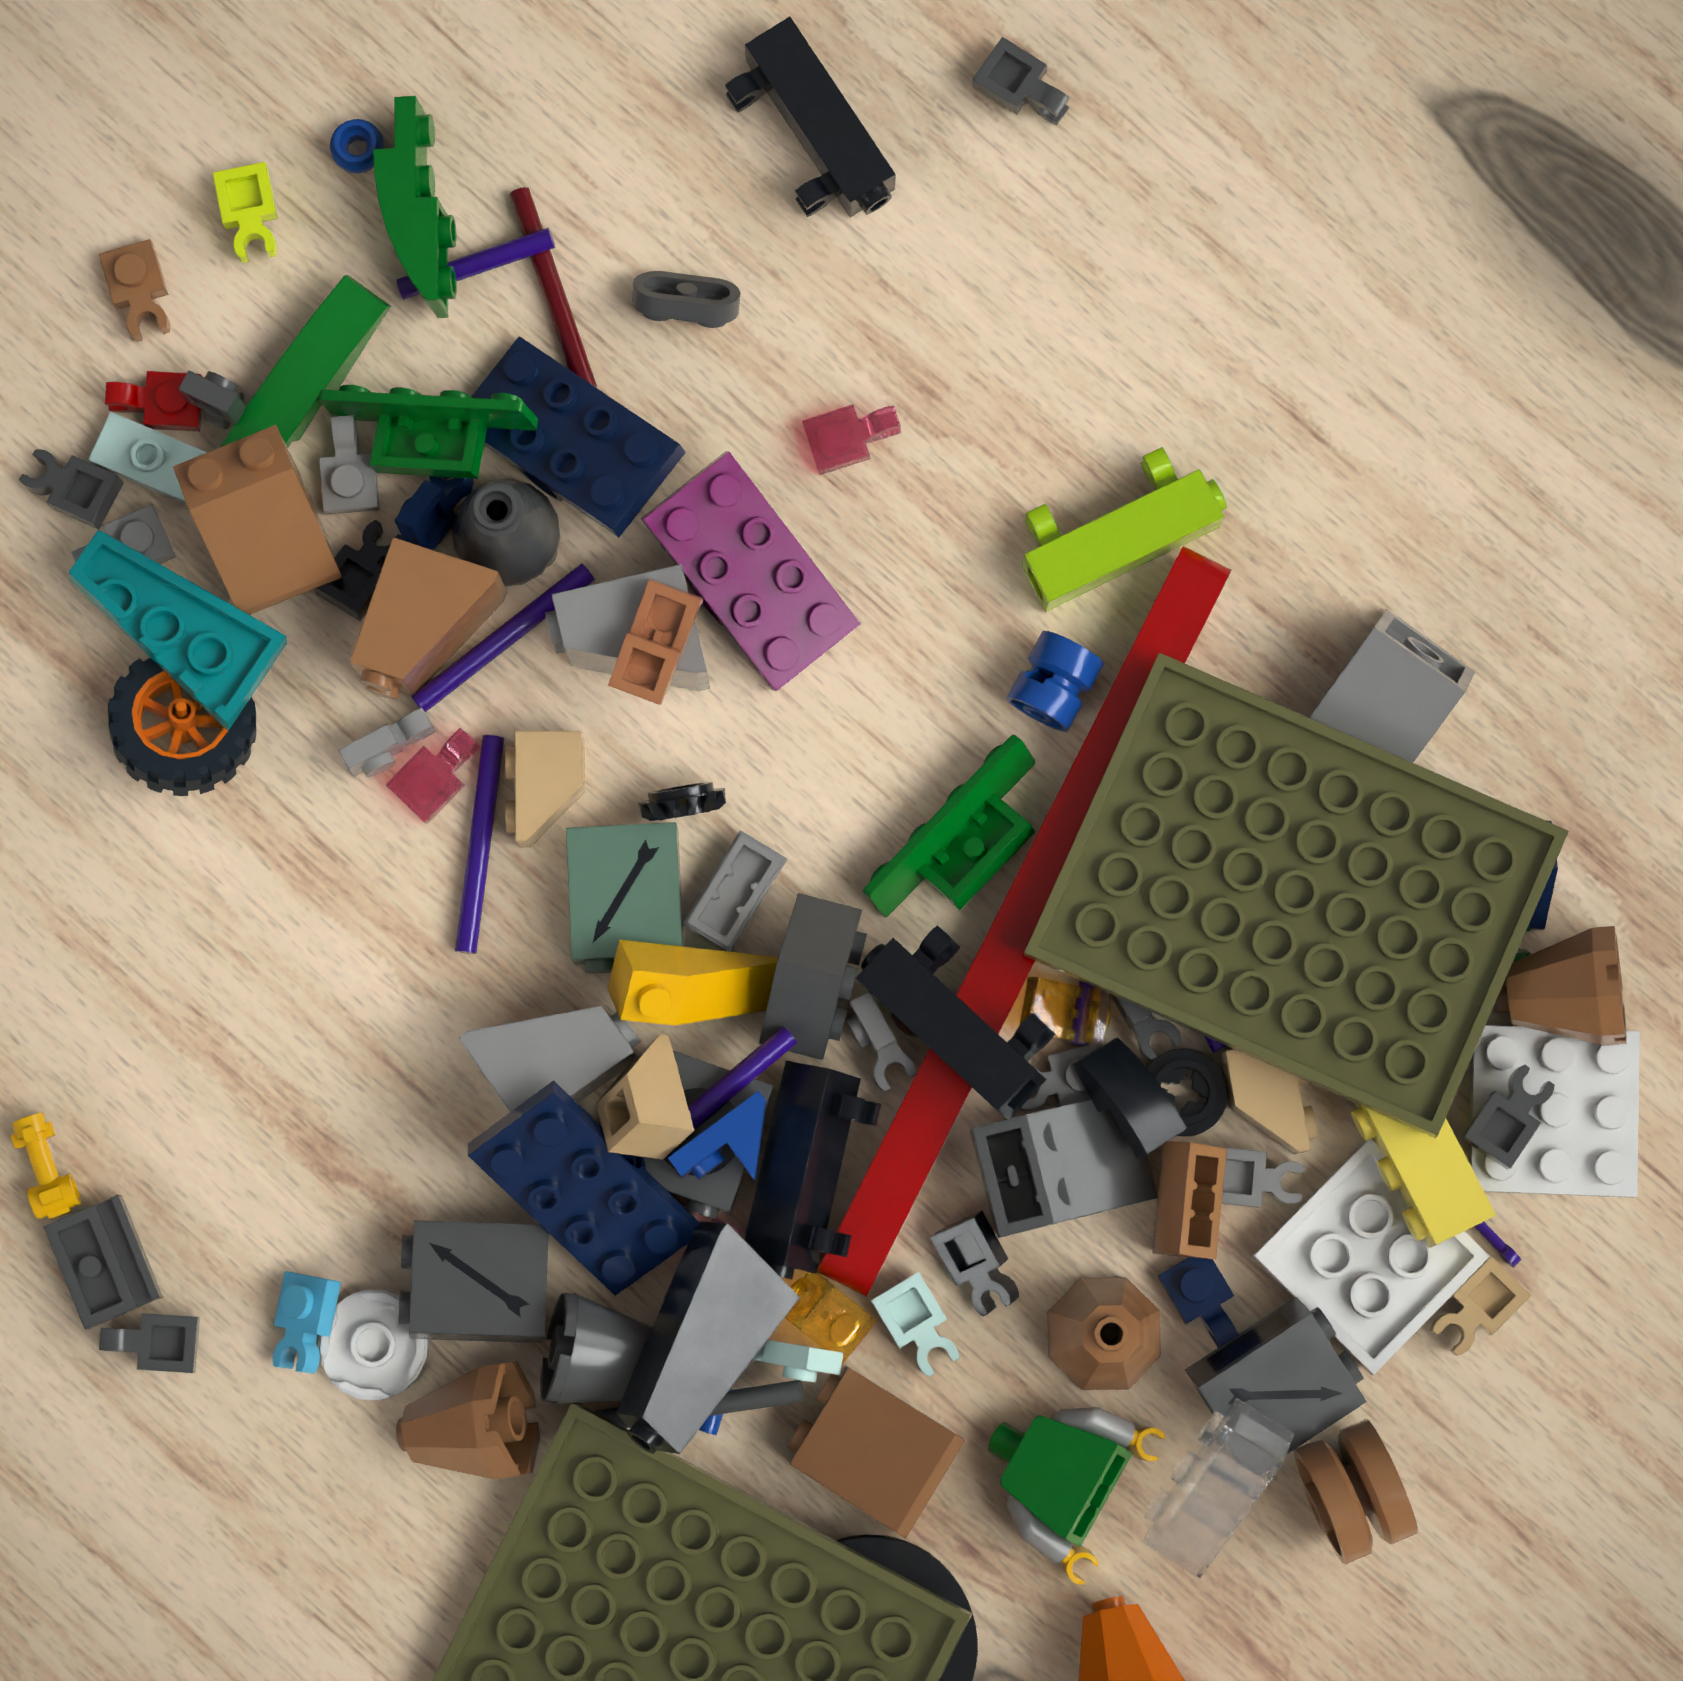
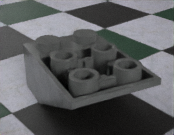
M1092 1100L1014 1117L1010 1120L1006 1119L974 1127L970 1130L997 1238L1158 1198L1147 1154L1135 1157L1111 1110L1107 1109L1098 1112Z

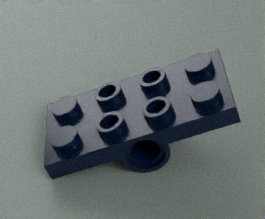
M520 336L471 396L472 398L491 399V395L494 393H507L520 397L538 418L537 430L487 428L484 445L517 467L546 494L557 501H566L618 538L686 453L678 442Z
M554 1080L468 1143V1157L615 1296L686 1246L694 1229L700 1223L646 1171L643 1157L608 1152L602 1127Z

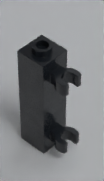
M789 16L746 43V62L751 71L735 77L725 85L728 90L726 97L738 113L751 106L765 93L769 95L821 173L820 177L804 183L795 190L798 196L795 200L806 217L817 213L836 197L850 218L862 210L866 215L871 214L887 204L892 198L890 192L895 190V172L792 18Z
M938 925L927 934L913 955L894 938L886 945L880 944L872 949L864 958L861 964L862 971L855 979L1007 1120H1010L1047 1080L1028 1061L1051 1041L1055 1033L1034 1013H1031L1020 1024L1014 1036L1008 1042L999 1036L933 975L939 967L946 964L960 949V946Z
M785 1061L744 1240L780 1277L792 1280L795 1269L817 1274L821 1252L847 1257L852 1235L827 1229L851 1121L877 1126L881 1104L865 1101V1099L857 1097L861 1078L829 1068Z

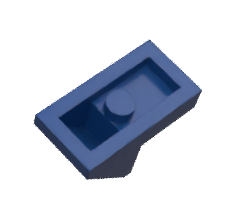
M757 1091L668 1157L681 1177L684 1178L693 1172L697 1179L702 1178L725 1160L719 1151L729 1145L755 1181L766 1109L765 1098L760 1091Z

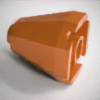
M1123 1596L1111 1597L1091 1604L1093 1613L1083 1616L1078 1681H1185L1138 1604L1126 1605Z

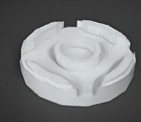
M362 1290L345 1297L341 1302L337 1303L330 1337L319 1335L318 1349L320 1352V1362L322 1367H324L326 1375L340 1391L361 1400H384L403 1393L420 1377L429 1358L430 1340L409 1339V1325L398 1324L399 1295L389 1290Z

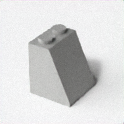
M682 564L552 594L555 610L545 612L556 654L566 652L572 667L612 674L625 636L631 630L648 580L654 579L688 592ZM694 623L670 686L703 691L710 689L696 623Z
M1386 609L1309 718L1413 763L1464 695L1475 671Z
M602 1006L471 1030L459 1037L510 1112L553 1080L578 1103L621 1073L637 1056L632 1048L641 1042L627 1021L620 1020L617 1012L610 1017Z

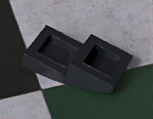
M1118 1037L1111 1039L1072 1063L1097 1111L1111 1110L1135 1157L1152 1152L1187 1129L1178 1111L1155 1077Z

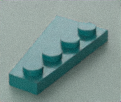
M99 529L68 572L70 581L227 731H229L287 645L286 635Z

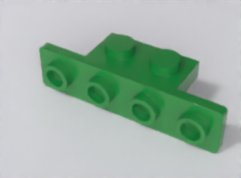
M342 385L339 390H321L319 402L334 417L353 415L354 420L377 422L369 464L377 473L478 479L487 428L537 430L538 418L524 401L518 396L507 393H494L491 395V399L472 398L466 393L455 390H444L440 392V396L421 395L415 390L402 387L391 388L389 393H376L357 385Z
M1011 735L1002 745L992 749L985 758L984 764L965 784L957 786L949 794L946 803L927 823L921 824L912 832L908 843L889 862L882 864L875 870L870 882L864 887L863 893L884 917H888L923 880L957 909L961 910L1035 833V830L1026 819L1001 800L1035 765V759L1020 738L1016 735Z

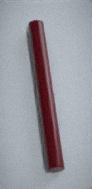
M523 187L509 193L522 235L542 230L543 227L530 189ZM551 250L530 256L568 369L597 388Z

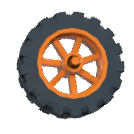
M139 658L129 666V674L125 678L123 676L119 677L114 686V696L112 699H109L108 703L110 738L119 763L122 762L126 766L127 773L137 782L142 779L147 782V788L162 793L163 789L173 791V796H188V791L199 790L200 794L214 790V784L221 780L224 783L230 781L236 775V768L240 764L244 766L251 755V746L256 740V707L252 697L229 731H227L211 715H197L203 707L195 699L191 702L189 699L182 698L181 689L183 688L153 659L148 658L142 661ZM172 690L174 700L168 707L153 700L161 694ZM144 710L167 720L142 730L141 721ZM197 728H222L213 743L208 744ZM168 733L172 737L169 751H163L149 742ZM192 741L199 749L197 752L178 754L181 743L185 744Z

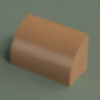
M1167 1141L1163 1144L1153 1254L1216 1260L1227 1148L1192 1142Z

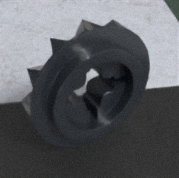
M713 782L676 786L649 792V800L640 802L638 805L642 817L649 821L690 816L720 809L726 803L725 788H714Z
M1180 1048L1161 1054L1147 1067L1160 1086L1161 1083L1165 1085H1178L1183 1080V1077L1187 1076L1189 1070L1193 1071L1190 1078L1192 1080L1191 1090L1199 1093V1097L1206 1099V1102L1199 1100L1197 1102L1188 1101L1183 1109H1180L1179 1115L1187 1129L1177 1136L1191 1137L1201 1134L1214 1126L1221 1118L1228 1101V1085L1222 1069L1211 1057L1194 1049ZM1162 1088L1174 1105L1175 1096L1168 1093V1089Z

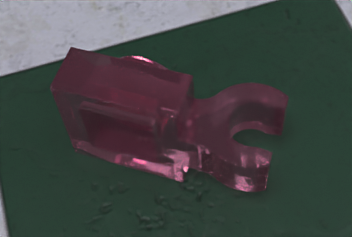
M854 404L802 420L819 475L869 460L870 454L867 443L902 433L894 405L878 409L861 419H858Z
M459 728L447 740L436 756L423 745L392 777L386 786L423 822L428 824L465 786L454 773L480 746L465 731Z

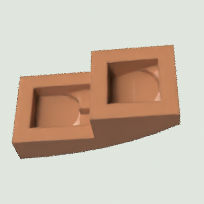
M649 579L631 630L625 636L608 686L661 705L687 644L703 598L657 580Z

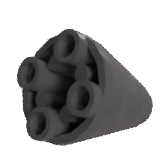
M514 479L488 481L470 491L458 506L452 525L453 544L458 557L461 560L498 571L504 586L522 585L541 575L556 560L557 548L561 538L558 515L547 496L531 484ZM508 508L507 515L502 520L495 521L490 519L489 514L502 516Z

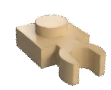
M1490 1256L1451 1296L1460 1308L1455 1313H1447L1437 1317L1432 1323L1430 1331L1434 1335H1438L1447 1325H1456L1461 1332V1338L1450 1351L1456 1356L1462 1355L1473 1345L1475 1339L1474 1330L1478 1326L1489 1335H1493L1531 1295Z

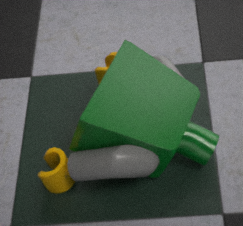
M1098 1407L1059 1410L1051 1419L1037 1415L1026 1433L1003 1422L996 1428L988 1444L989 1452L1008 1462L999 1484L1009 1492L1006 1506L1022 1539L1053 1563L1062 1562L1067 1576L1073 1583L1078 1585L1085 1584L1086 1582L1077 1573L1072 1572V1566L1080 1558H1087L1096 1567L1099 1566L1098 1560L1093 1553L1083 1547L1082 1544L1133 1454L1139 1460H1158V1457L1148 1455L1143 1451L1142 1440L1147 1434L1165 1440L1164 1433L1157 1428L1142 1427L1136 1430L1133 1422ZM1129 1445L1130 1451L1126 1450L1125 1447ZM1072 1543L1078 1545L1076 1547L1071 1548Z

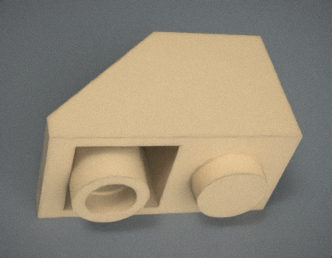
M582 731L515 732V746H506V779H515V801H506V833H516V842L519 847H532L585 793V738Z
M659 1034L627 1065L596 1103L608 1152L663 1160L694 1131L691 1113L688 1109L669 1035Z
M1235 1049L1220 1054L1223 1073L1228 1085L1230 1109L1292 1154L1310 1151L1309 1140L1317 1139L1316 1121L1312 1106L1303 1107L1299 1086L1307 1084V1081Z

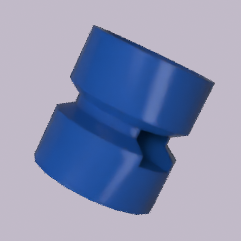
M1042 631L1028 657L1032 666L1031 670L1020 671L1006 700L1032 719L1053 729L1068 732L1082 706V702L1078 697L1079 693L1090 691L1104 663L1098 656L1078 643L1059 634Z

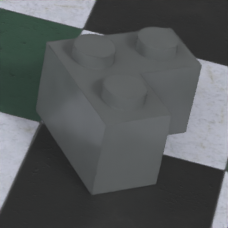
M798 893L778 957L759 1044L765 1042L784 1026L798 1042L788 1050L789 1052L823 1060L829 1039L840 1041L848 1009L837 1007L839 998L850 1000L858 968L848 966V964L859 966L867 937L866 933L857 931L862 909Z

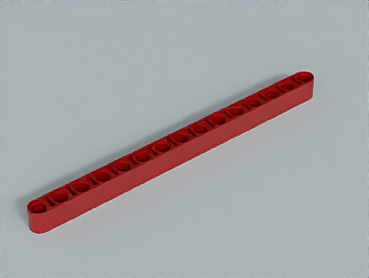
M1185 546L1180 550L956 994L960 1000L997 1034H999L1035 963V960L1024 956V952L1158 653L1160 652L1182 663L1186 662L1232 571ZM929 1048L837 1230L839 1233L852 1235L847 1257L826 1253L817 1270L818 1273L867 1297L972 1088L932 1049Z

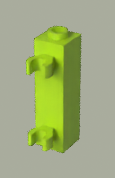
M1161 447L1144 455V461L1140 463L1155 491L1061 536L1046 503L1027 512L1025 522L1039 547L1024 554L1022 566L1045 612L1220 528L1225 517L1222 510L1227 508V504L1214 479L1206 481L1200 469L1178 479L1164 448Z

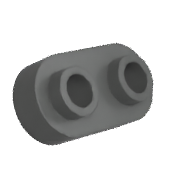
M649 271L638 275L634 279L632 305L650 320L666 321L675 319L697 322L701 326L708 328H718L737 318L741 293L735 284L724 279L665 271Z

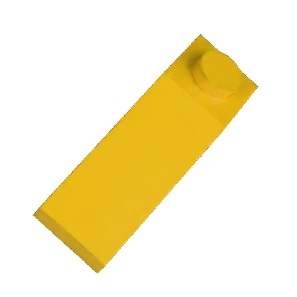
M619 939L607 989L620 1020L675 1026L761 1012L767 1009L778 957Z

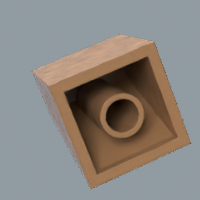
M277 425L173 466L189 512L236 608L251 615L342 578L309 490Z
M392 538L350 659V664L361 677L360 681L367 684L366 690L384 698L397 700L400 693L412 696L424 687L504 602L507 591L499 572L397 538Z
M848 1367L843 1376L836 1374L829 1376L815 1399L825 1405L814 1424L803 1419L786 1448L795 1453L790 1461V1465L906 1539L965 1440Z

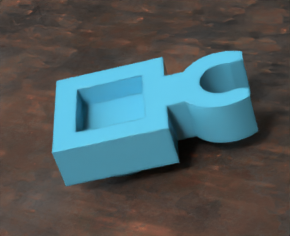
M288 1271L284 1272L274 1326L286 1328L284 1338L278 1342L274 1349L273 1366L293 1369L294 1359L298 1353L296 1371L315 1374L320 1363V1352L316 1345L317 1335L327 1337L331 1335L341 1286L340 1281Z

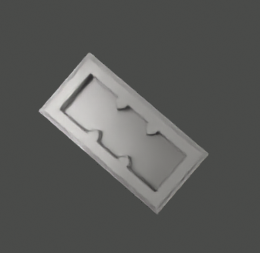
M740 830L687 915L683 925L723 950L731 952L787 862V858Z

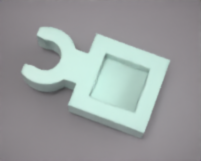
M919 1272L871 1300L899 1348L914 1340L918 1347L916 1353L917 1365L926 1376L930 1377L934 1374L932 1367L927 1361V1355L932 1348H944L953 1362L959 1359V1353L955 1344L948 1338L938 1336L934 1327L946 1321L947 1318Z
M767 1340L753 1360L784 1366L783 1377L816 1382L817 1372L840 1375L843 1353Z

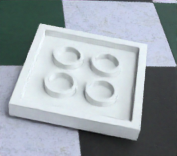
M1485 1025L1470 1060L1469 1125L1491 1092L1496 1091L1507 1099L1510 1094L1508 1088L1509 1078L1514 1070L1522 1065H1527L1530 1068L1528 1074L1523 1079V1088L1527 1093L1536 1095L1541 1086L1547 1081L1552 1082L1555 1086L1553 1094L1545 1103L1533 1106L1528 1114L1539 1120L1541 1124L1511 1169H1505L1469 1144L1468 1161L1484 1192L1637 1197L1640 1031H1626L1627 1044L1603 1046L1526 1027Z
M1372 1139L1365 1141L1252 1255L1293 1298L1297 1297L1309 1311L1316 1307L1320 1308L1336 1332V1336L1333 1338L1370 1375H1374L1490 1257L1465 1231L1431 1248L1425 1238L1417 1242L1404 1221L1402 1211L1408 1209V1206L1399 1189L1390 1191L1378 1170L1376 1161L1384 1158L1379 1146Z

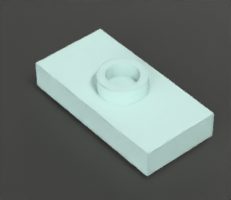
M110 411L88 460L95 466L186 504L173 466L207 452Z

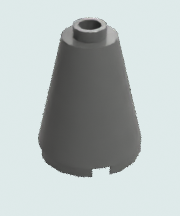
M561 1293L555 1305L546 1338L551 1340L548 1358L543 1357L540 1378L541 1400L552 1402L553 1404L622 1401L653 1327L579 1294Z

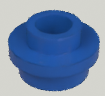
M353 119L342 123L336 128L330 140V150L334 161L340 168L350 173H365L374 168L373 149H384V140L378 128L372 123L361 119ZM361 140L366 142L367 149L363 154L356 156L348 152L350 144L354 141Z

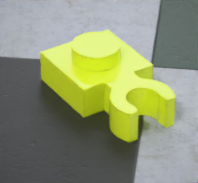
M266 162L212 172L222 224L225 229L239 227L233 244L242 263L249 262L246 251L247 245L255 239L265 242V248L270 258L276 257V240L271 231L263 224L265 221L278 219Z

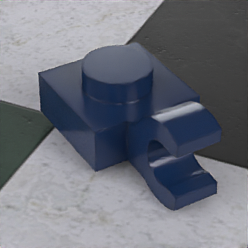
M429 476L430 482L424 480L414 495L404 502L398 516L394 520L403 540L434 550L452 527L455 518L453 508L473 489L474 479L453 478L448 480L450 477Z
M1187 1258L1157 1276L1185 1325L1200 1317L1217 1348L1239 1335L1232 1321L1220 1305L1234 1297V1294L1213 1259Z

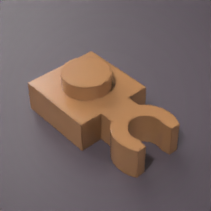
M151 239L99 254L113 305L117 310L128 306L131 307L126 317V326L136 342L143 340L139 327L141 321L146 317L156 318L162 333H169V318L162 307L154 302L155 298L169 294L155 246Z

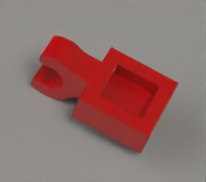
M147 371L146 387L124 382H106L105 405H109V411L144 413L143 424L151 429L200 432L202 409L188 403L178 390L187 373Z

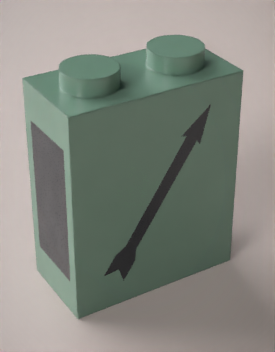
M677 823L566 828L571 956L574 964H585V973H611L619 939L684 947Z

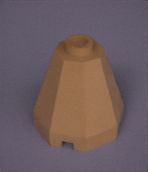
M1615 926L1590 928L1513 962L1497 997L1499 1013L1509 1012L1511 1023L1521 1027L1603 1046L1627 1044L1625 1007L1622 997V975Z
M1079 1278L1047 1311L1048 1358L1081 1390H1129L1161 1356L1160 1310L1127 1278ZM1107 1323H1110L1111 1327L1117 1328L1119 1331L1118 1339L1112 1340L1110 1345L1105 1344L1100 1336L1102 1327Z
M518 1361L479 1366L406 1405L403 1416L396 1425L398 1444L401 1450L408 1453L412 1462L490 1479L516 1477L533 1473L540 1433L538 1422L528 1423L526 1409L536 1407L534 1391Z

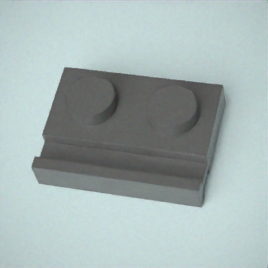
M122 1195L113 1196L111 1199L43 1226L84 1329H91L138 1309L145 1304L163 1298Z

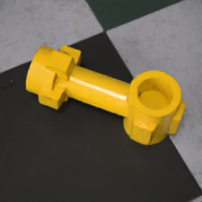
M43 1112L14 1121L11 1124L15 1134L10 1135L14 1149L26 1148L38 1183L36 1186L27 1188L28 1199L34 1215L38 1220L47 1216L49 1220H53L72 1213V1207L81 1204V1197L71 1173L59 1177L47 1139L56 1135L52 1122H46Z

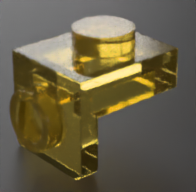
M1028 977L1020 1024L1031 1013H1034L1055 1033L1052 1039L1064 1042L1074 1041L1076 1031L1071 1030L1072 1019H1078L1080 1010L1074 1009L1076 998H1082L1084 988L1041 977ZM1087 988L1078 1042L1098 1045L1102 1043L1104 1033L1107 1031L1111 1021V1008L1109 1006L1111 994L1098 988Z
M806 1272L802 1278L796 1280L790 1286L800 1298L785 1318L821 1348L842 1352V1364H844L877 1320L818 1272L817 1274Z

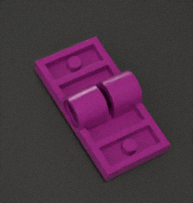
M729 451L721 454L640 518L676 565L682 564L684 576L690 582L689 585L695 595L703 598L702 604L727 630L774 691H778L861 624Z

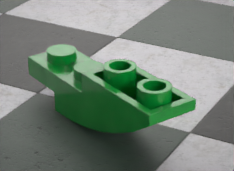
M416 96L394 97V148L373 149L374 176L379 206L396 255L412 283L437 318H448V299H455L457 293L454 267L447 266L448 248L456 246L457 234L454 216L447 215L438 197H434V171L432 165H427V147H434L435 144L434 121L431 114H425Z

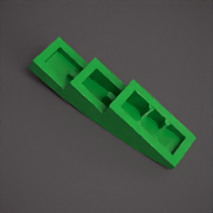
M344 275L273 367L246 406L238 424L232 427L220 447L274 425H277L287 448H289L292 442L300 440L322 406L319 402L321 390L339 389L391 306L351 276Z

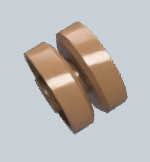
M1364 1419L1339 1431L1338 1444L1345 1467H1343L1331 1445L1322 1439L1315 1440L1294 1450L1295 1461L1312 1512L1320 1528L1326 1534L1336 1555L1345 1565L1372 1552L1373 1539L1366 1516L1379 1537L1389 1544L1397 1543L1418 1534L1417 1522L1403 1483L1383 1441L1368 1419Z

